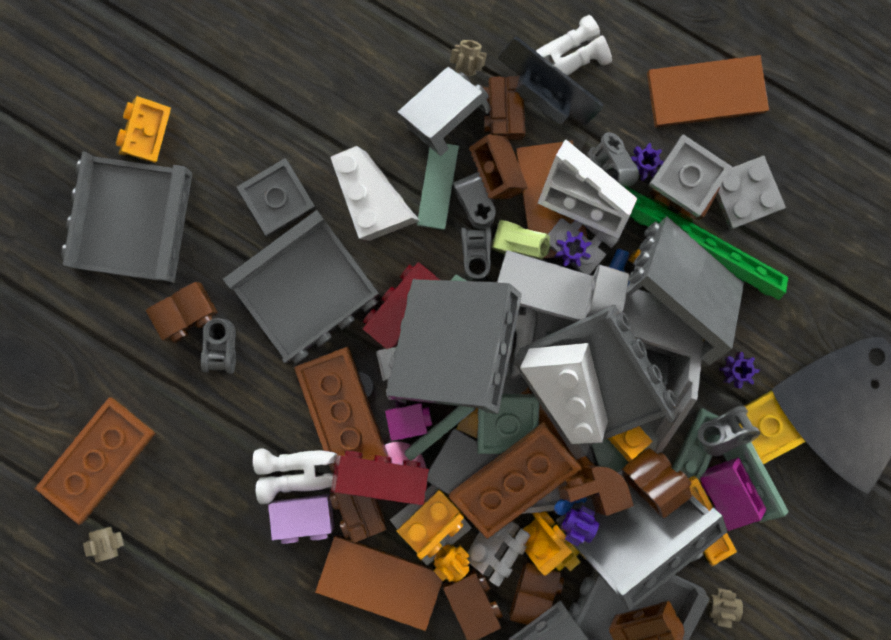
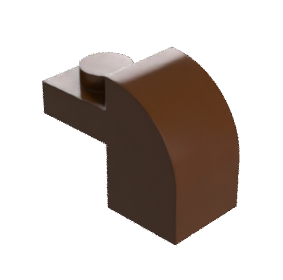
M596 465L581 466L584 476L578 475L568 478L566 485L558 487L561 499L569 502L591 496L595 512L605 516L634 506L624 478L615 470Z

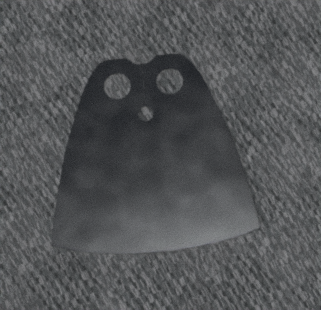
M880 337L863 339L831 352L772 388L781 409L808 445L841 477L867 494L871 491L891 458V346ZM873 348H880L885 354V361L880 366H875L869 361L868 355ZM873 379H877L879 381L880 386L878 389H873L871 387V381Z

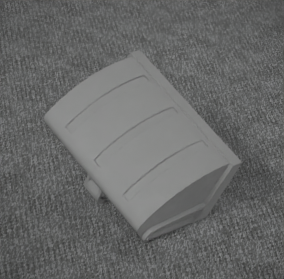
M507 250L497 282L510 283L522 293L518 315H523L524 307L537 311L536 332L533 342L544 338L546 331L552 334L615 304L620 313L626 314L631 324V332L636 339L639 338L643 342L646 349L670 356L668 383L665 388L667 391L671 390L674 393L678 402L674 421L669 423L666 416L640 425L641 429L653 441L644 450L646 451L650 448L656 453L662 452L697 401L702 360L700 356L704 338L652 293L638 289L628 297L626 292L628 289L629 273L598 265L592 276ZM514 332L509 358V373L505 378L502 394H520L529 387L525 380H517L510 377L515 359L516 332Z

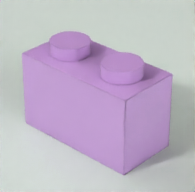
M329 494L275 500L268 504L272 540L281 539L282 544L299 541L298 537L310 536V540L328 538L327 534L332 533L335 529Z

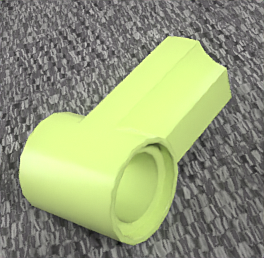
M500 220L491 249L502 254H506L508 250L543 260L550 250V236L545 233L524 229L512 222Z

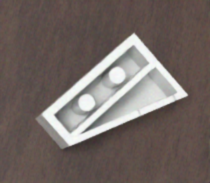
M565 139L555 156L537 204L619 239L637 198Z
M356 146L331 156L359 239L370 241L420 221L366 151Z
M589 343L529 349L520 369L572 444L602 442L608 418Z

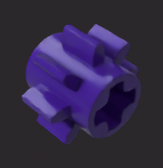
M648 143L644 150L637 146L633 150L637 157H631L639 170L641 181H644L648 174L654 177L658 171L656 167L660 168L664 162L660 160L659 156L662 150L656 151L652 149L651 143ZM649 159L651 163L644 166L641 161Z
M567 231L565 242L562 240L556 241L555 244L561 247V249L555 254V258L562 257L564 260L563 267L574 262L575 267L579 268L581 266L580 258L588 260L591 257L589 253H586V248L592 243H585L581 239L583 236L582 232L577 237H572L571 233ZM572 244L577 245L576 251L579 252L574 256L569 254L570 249L568 247Z
M737 352L735 360L731 356L724 357L727 363L725 367L719 368L720 371L725 373L724 383L734 381L735 388H742L743 381L747 384H754L752 377L754 373L759 372L758 369H754L752 364L755 360L754 357L744 359L743 352ZM735 367L743 368V373H736Z
M581 506L577 511L571 508L561 526V529L566 531L565 534H567L565 540L576 546H579L584 541L590 543L599 528V523L594 521L595 512L584 506Z

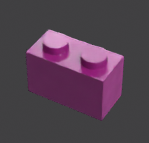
M422 402L385 411L391 441L427 434V426H432L429 407L423 408Z
M739 457L710 467L701 476V486L706 495L710 496L715 509L723 516L728 531L762 519L766 507Z

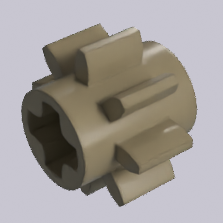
M462 40L460 45H455V49H452L450 63L456 64L455 70L457 73L462 72L466 76H473L476 74V70L481 71L482 67H484L487 53L480 52L481 44L478 42Z
M111 527L90 532V540L83 543L86 557L94 556L95 562L118 556L117 548L124 546L121 532L113 533Z
M718 588L717 595H709L706 607L707 615L713 618V623H717V626L731 628L732 621L739 622L742 618L741 599H736V593H732L731 590Z

